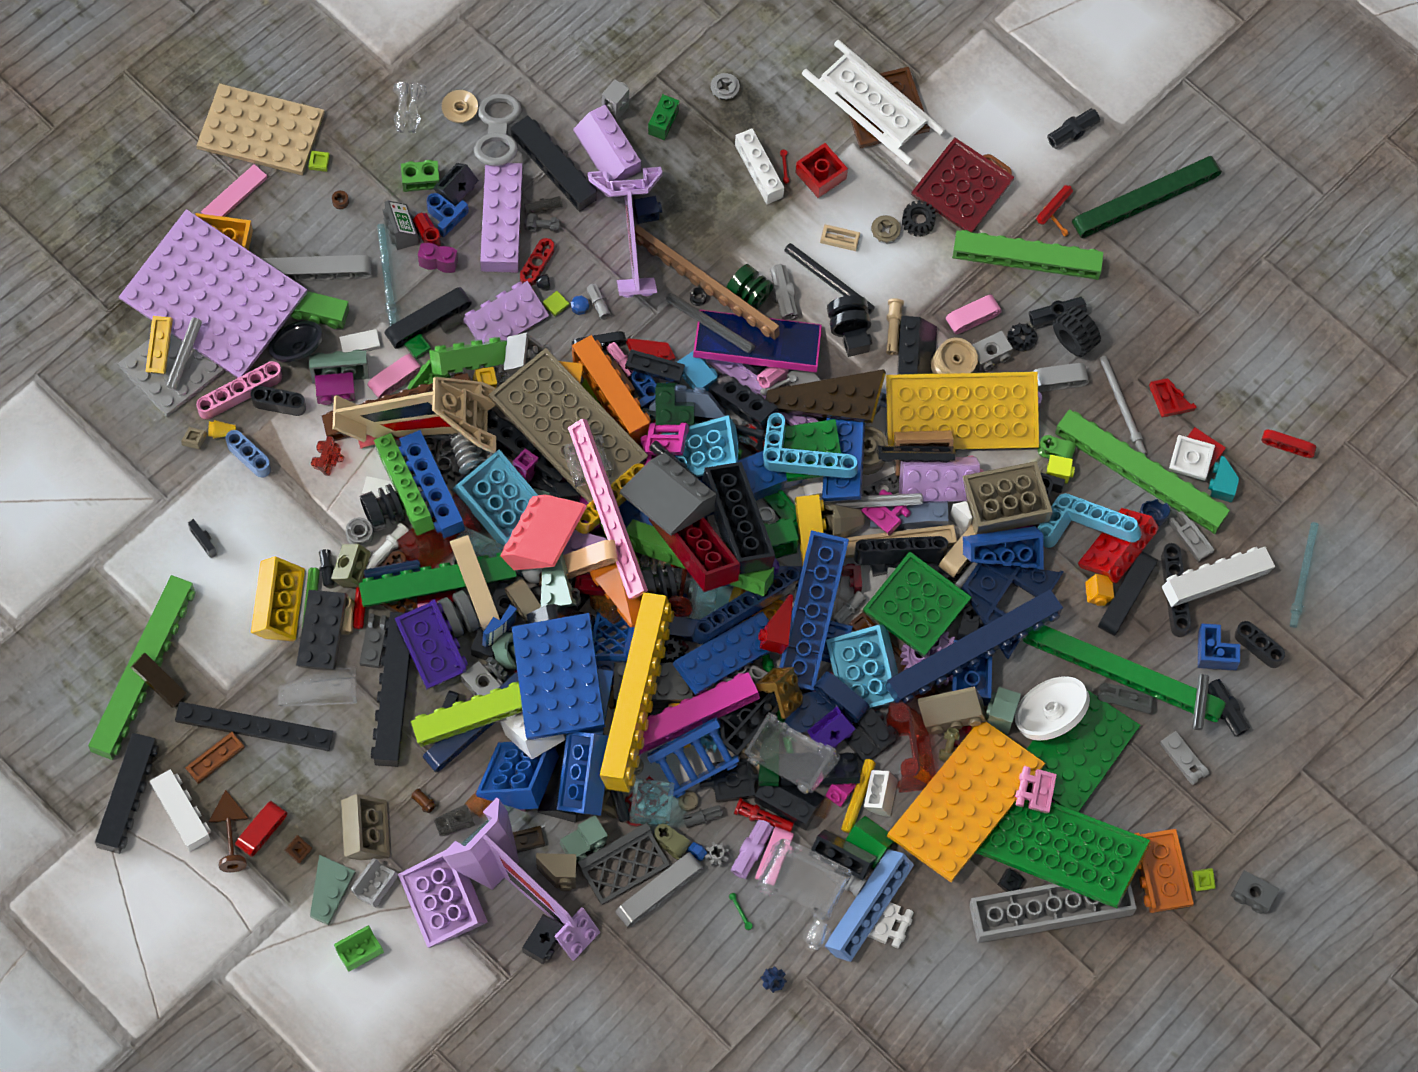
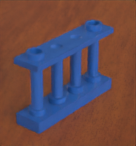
M717 716L647 753L650 764L654 762L656 764L659 763L672 787L668 791L669 798L673 796L678 798L686 793V789L726 768L730 770L738 765L739 755L731 757L718 733L721 723ZM706 734L712 737L724 759L723 762L716 766L713 765L700 742L702 740L701 737ZM689 743L694 745L707 769L699 775H696L683 752L684 746ZM672 752L674 755H677L689 777V780L680 785L665 760L667 759L666 756Z

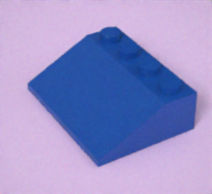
M498 742L476 792L477 797L490 801L498 798L503 805L516 809L538 808L559 758L555 746L531 759L513 742Z

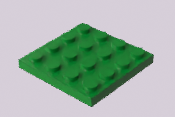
M909 552L866 604L863 612L880 625H884L889 632L925 657L970 602L972 597L913 553Z

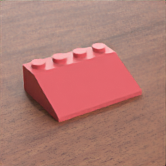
M550 495L533 496L529 500L528 506L521 515L517 526L513 529L512 535L505 544L500 556L514 571L555 567L587 506L583 503Z

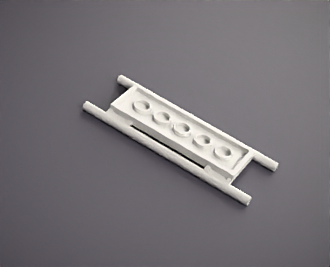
M837 40L834 45L844 55L825 71L820 79L807 69L802 72V75L901 160L910 165L913 159L903 152L900 147L925 124H928L939 135H942L945 129L845 44ZM838 92L843 98H845L850 104H852L856 109H858L863 115H865L884 133L882 134L877 128H875L870 122H868L864 117H862L857 111H855L836 93Z

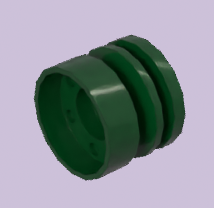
M745 264L733 275L726 288L758 310L770 295L774 283L766 280L767 278L763 275L758 277L759 272L751 265Z

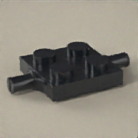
M744 758L737 762L738 765L730 770L726 768L711 776V779L699 782L700 788L712 787L716 802L754 798L755 781H759V773H754L752 770L750 758ZM713 762V765L716 766L721 762Z

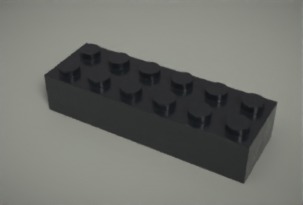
M742 462L705 467L702 483L716 493L713 515L724 544L740 563L739 574L772 569L775 553Z

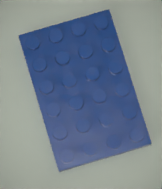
M586 613L512 626L526 739L533 740L606 727L590 614Z

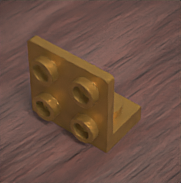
M794 667L773 668L755 684L757 691H765L766 693L775 691L782 719H786L803 704V696L799 689L798 677L795 674Z

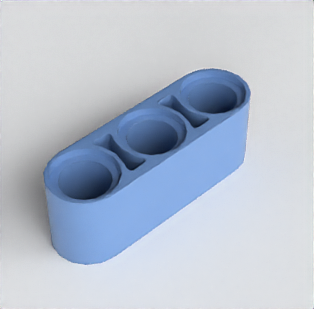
M231 430L227 433L226 443L229 451L256 476L261 478L268 476L271 472V467L267 456L238 430ZM233 440H239L236 444L231 443ZM246 452H252L250 456L244 455ZM260 464H265V465H266V466L263 467V468H258V467H257V466L260 465Z

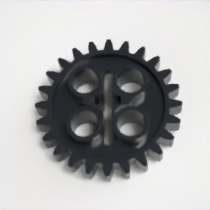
M458 433L453 435H423L427 444L434 445L429 448L433 458L437 455V445L441 441L439 447L440 455L437 457L438 469L446 485L449 478L455 481L454 475L461 476L460 467H458V461L455 458L456 454L453 452V449L445 451L444 448H453L451 441ZM442 464L449 465L447 468L440 467Z

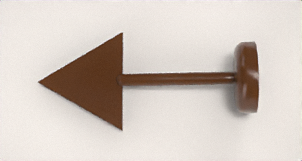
M227 790L222 795L208 822L226 821L229 855L221 858L218 866L221 871L231 873L241 871L247 866L246 859L243 856L234 855L231 821L248 819V817Z

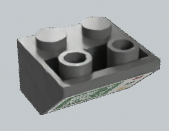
M385 201V209H382L386 229L390 233L391 244H395L397 250L418 245V236L407 204Z

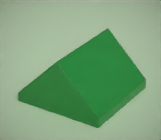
M866 816L854 825L846 838V841L877 857L872 867L873 870L886 851L895 843L887 837L888 832Z

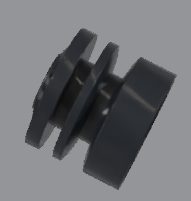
M391 484L385 485L387 494H385L382 487L378 488V498H376L372 491L359 496L366 518L371 523L374 533L386 528L385 519L387 518L392 525H395L394 515H396L399 522L405 521L402 502Z
M669 562L664 563V572L661 565L658 564L656 566V574L652 573L649 566L640 568L648 589L645 593L665 595L667 599L669 595L671 602L677 603L678 585L675 573Z

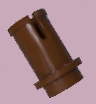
M420 788L411 795V798L422 807L423 812L430 813L436 807L435 801L433 799L430 800Z

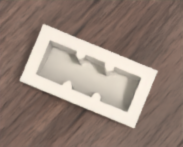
M871 770L864 808L868 811L888 817L891 816L898 782L890 771Z

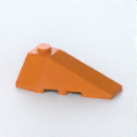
M616 562L589 571L594 583L602 587L606 592V598L614 602L618 613L630 628L635 627L643 595L634 600L628 598Z

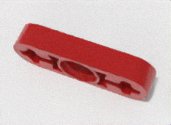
M543 238L536 245L520 272L522 284L528 281L530 286L536 283L537 278L541 275L554 253V242L551 239ZM547 245H549V248H547V249L544 251V255H543V254H542V252H543V246L546 247ZM538 258L542 260V264L535 266L532 264V261ZM531 270H533L532 278L525 279V276H528Z
M1269 429L1264 430L1261 439L1268 446L1305 458H1313L1317 448L1311 442Z

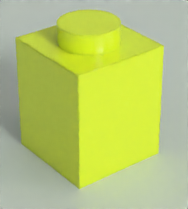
M1050 455L1046 474L1065 479L1067 484L1069 477L1073 478L1074 475L1073 459Z

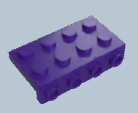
M435 599L428 604L395 618V622L426 690L467 671L466 667L468 666L465 656H461L458 651L460 645L456 637L452 638L450 634L452 628L449 621H444L442 616L444 610L440 602L436 603Z

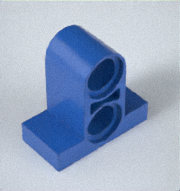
M432 193L427 197L428 213L440 222L438 230L442 237H445L469 213L468 204L463 200L455 207L438 193ZM452 214L453 216L446 217L445 215Z
M633 371L632 385L635 388V392L641 398L639 400L641 410L645 413L649 410L650 404L655 400V395L648 396L647 393L652 392L655 394L656 383L651 376ZM642 378L644 381L638 382L636 379Z

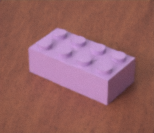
M955 457V461L950 460L947 463L940 462L939 460H931L930 462H921L920 460H912L911 462L900 461L899 494L922 493L923 502L967 501L963 476L979 473L980 464L976 457Z

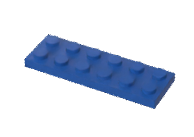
M835 419L841 454H850L856 457L858 472L852 478L823 477L822 499L823 501L860 500L862 495L865 422ZM848 464V465H845L844 467H846V468H851V467H853V466L850 465V464Z
M762 611L673 662V666L693 693L697 695L772 652L760 649V640H758L760 630L764 629L769 620Z

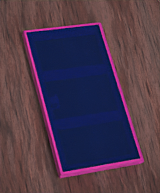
M700 310L755 345V349L747 353L698 322L693 357L817 372L822 324L769 318L779 325L780 335L774 340L770 336H765L756 326H751L742 316L739 317L733 313Z

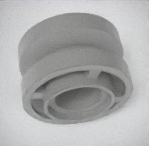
M358 517L348 522L346 536L349 544H360L363 547H367L372 542L374 537L373 528L367 519ZM359 530L364 531L362 535L355 534Z

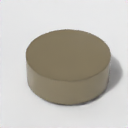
M686 791L685 794L679 797V807L686 812L695 810L698 806L697 795L692 791Z

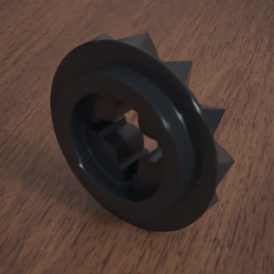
M1019 322L1017 325H1012L1008 331L1007 340L1012 348L1019 351H1027L1036 344L1037 333L1034 331V327H1030L1028 323L1021 324ZM1020 331H1022L1023 335H1027L1024 342L1021 337H1018Z

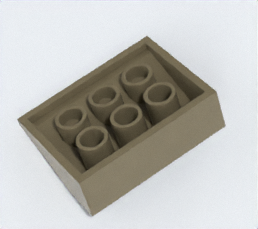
M1037 461L963 476L966 498L973 517L972 526L975 535L1005 531L1050 521L1052 508Z

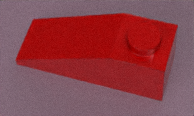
M789 594L764 629L760 630L758 635L760 649L782 654L788 647L793 595Z

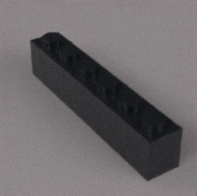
M527 115L511 127L512 138L579 212L597 200V188L586 180L581 170H577L574 167V163L569 157L566 158L562 149L552 142L547 132H543L540 129V125L535 119L532 120Z
M132 733L95 839L97 848L118 854L121 853L122 848L125 849L128 841L126 835L134 824V812L139 810V798L146 789V777L151 774L153 757H156L159 751L155 738Z

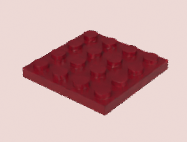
M954 137L913 189L911 195L921 200L922 203L924 201L927 202V206L929 204L932 205V209L962 230L973 233L1014 181V176Z

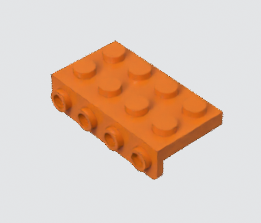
M1171 829L1146 834L1134 833L1150 840V846L1137 869H1140L1141 872L1139 882L1141 888L1145 890L1144 904L1145 907H1149V912L1154 913L1193 906L1194 903L1177 830Z

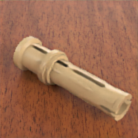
M892 298L888 300L889 314H887L886 318L889 322L886 353L894 355L895 352V355H897L904 301Z

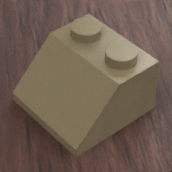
M536 853L537 870L555 888H560L561 891L576 889V854Z

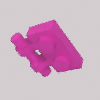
M882 489L879 495H892V493ZM906 505L893 506L894 509L892 511L886 506L864 507L861 510L867 518L889 536L902 523L898 516L902 514L907 518L911 514Z

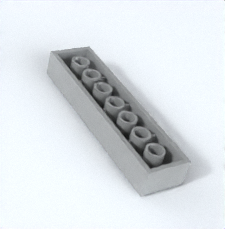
M1056 884L971 898L969 904L978 943L1132 916L1136 911L1131 884L1117 909Z

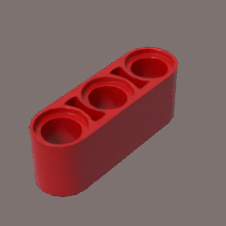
M269 801L239 836L235 845L250 857H253L285 820L287 812L273 801Z

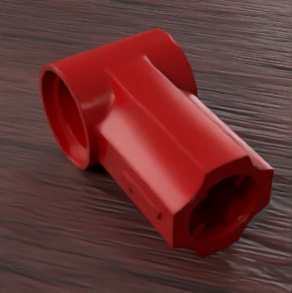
M422 212L417 214L412 221L424 243H432L440 247L439 230L434 227L428 214Z

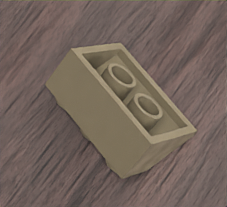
M975 686L918 699L924 725L929 734H941L951 727L959 730L963 726H978L982 722H986L983 699Z
M355 794L341 800L344 857L355 860L389 858L387 800Z

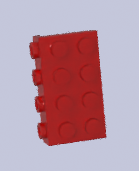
M1121 508L1118 511L1119 513L1137 520L1142 533L1141 538L1136 542H1128L1102 532L1078 562L1080 568L1108 576L1111 582L1117 583L1157 533L1158 525L1152 516Z

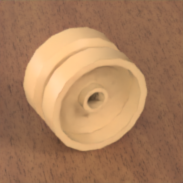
M955 337L947 339L934 353L931 359V369L933 374L972 373L978 363V355L970 342Z

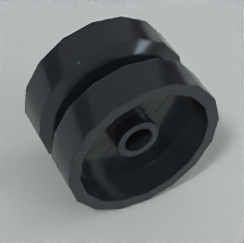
M859 295L843 296L834 299L827 305L830 329L833 335L843 337L845 332L865 328L867 331L871 327L870 315L867 313L868 303L865 297Z

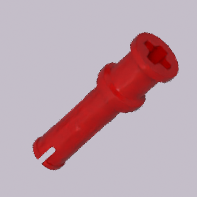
M743 798L739 799L734 811L735 815L745 816L749 818V821L764 820L774 828L778 827L791 832L794 822L760 809L757 804L752 805L743 801Z

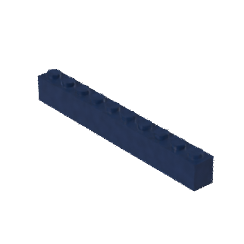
M1051 589L893 676L887 680L885 687L897 705L902 703L908 704L914 699V696L919 693L924 695L935 684L937 686L942 685L947 681L948 677L952 675L953 677L958 676L963 672L964 668L968 666L970 668L974 667L980 662V659L984 657L986 659L990 658L996 653V650L1000 648L1006 649L1012 644V641L1025 638L1028 632L1040 630L1044 623L1056 621L1060 617L1063 607Z

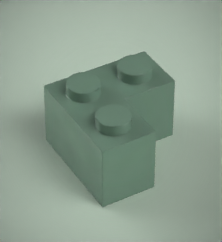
M998 687L997 693H992L986 712V721L1003 734L1008 735L1021 694Z
M596 815L580 823L576 831L560 839V845L565 854H576V861L578 863L588 857L587 855L593 851L595 853L605 847L608 835Z

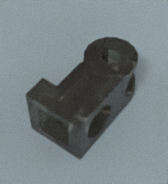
M466 804L434 820L439 836H446L454 831L475 826Z

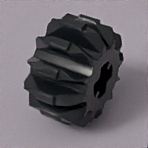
M672 636L671 640H665V657L661 658L660 663H673L685 655L686 646H681V639L675 641V636Z

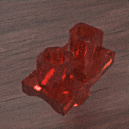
M327 436L325 441H318L316 448L321 453V456L313 457L311 461V466L316 470H320L326 476H330L332 467H335L337 462H343L344 456L340 454V445L333 441V437Z

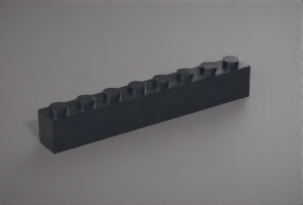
M390 612V617L386 618L385 630H388V635L384 636L383 648H386L385 655L382 654L381 666H384V671L379 675V684L382 685V689L377 693V703H380L379 710L375 711V721H378L377 728L373 729V740H376L375 747L371 748V759H374L376 766L399 767L411 656L395 622L396 617L405 614L401 612Z

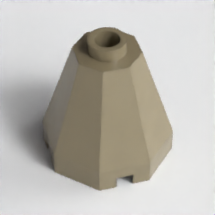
M828 502L824 503V511H821L822 519L825 518L826 530H823V533L846 538L862 529L865 523V515L861 510Z

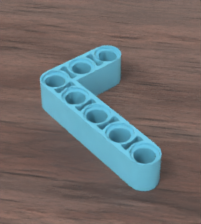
M773 413L769 416L763 452L764 466L767 470L852 478L857 474V459L853 455L783 448L786 431L785 418L780 413ZM775 423L781 424L780 426H773ZM773 440L779 441L776 444L770 443ZM771 457L776 458L774 461H769L768 459ZM790 459L796 460L793 463L787 462ZM808 461H814V462H815L814 464H811V465L807 464ZM827 463L834 464L833 466H826ZM850 464V465H852L853 467H851V468H846V467H844V466Z
M1066 493L1059 495L1051 506L1052 515L1050 521L1040 523L1037 528L1043 533V546L1046 548L1055 546L1071 521L1128 542H1136L1142 536L1135 518Z

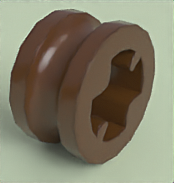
M340 190L333 193L332 204L336 209H344L348 206L349 199L345 191ZM341 197L343 202L339 203L338 198Z

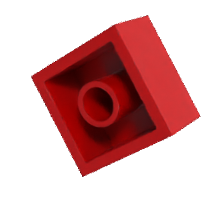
M824 143L796 162L795 173L815 196L820 198L847 179L848 168L831 148Z

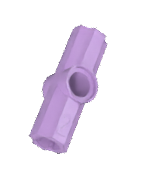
M758 820L750 836L746 837L740 848V854L731 868V872L735 876L746 879L755 861L759 860L765 848L764 845L773 830V826L770 823Z

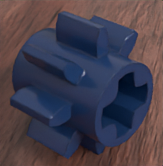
M776 966L765 969L763 976H761V979L764 981L763 987L766 990L770 989L772 993L782 990L787 982L784 978L786 974L782 969L778 970Z

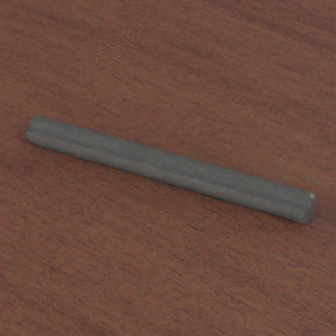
M668 294L666 302L746 353H753L755 345L675 294Z

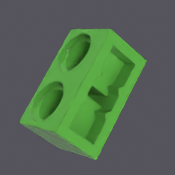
M425 160L424 162L409 161L402 163L403 192L433 190L434 186L439 182L438 161Z

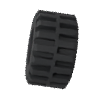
M1071 306L1052 323L1053 330L1060 343L1075 356H1085L1101 342V335L1097 325L1086 312L1078 307Z

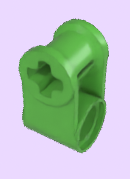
M1045 435L1042 437L1037 451L1040 456L1048 459L1050 455L1072 459L1076 445L1068 440Z

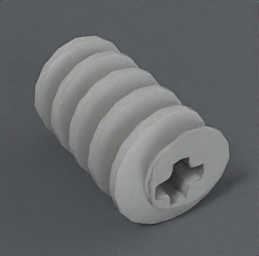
M461 434L452 439L451 446L456 454L455 458L458 461L457 465L460 467V473L462 475H469L482 463L481 459H477L480 456L479 452H475L478 448Z

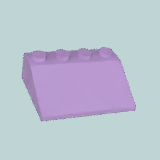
M445 851L398 874L428 948L469 932L488 922L470 878L448 865L442 857Z

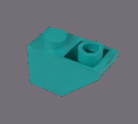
M1221 456L1219 462L1215 461L1213 473L1216 474L1214 479L1211 478L1208 489L1211 490L1210 497L1232 503L1239 477L1227 459Z

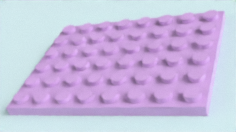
M186 209L120 294L119 299L150 320H152L153 316L173 318L171 334L181 341L184 340L191 318L200 319L202 324L193 349L236 378H239L248 372L308 291Z

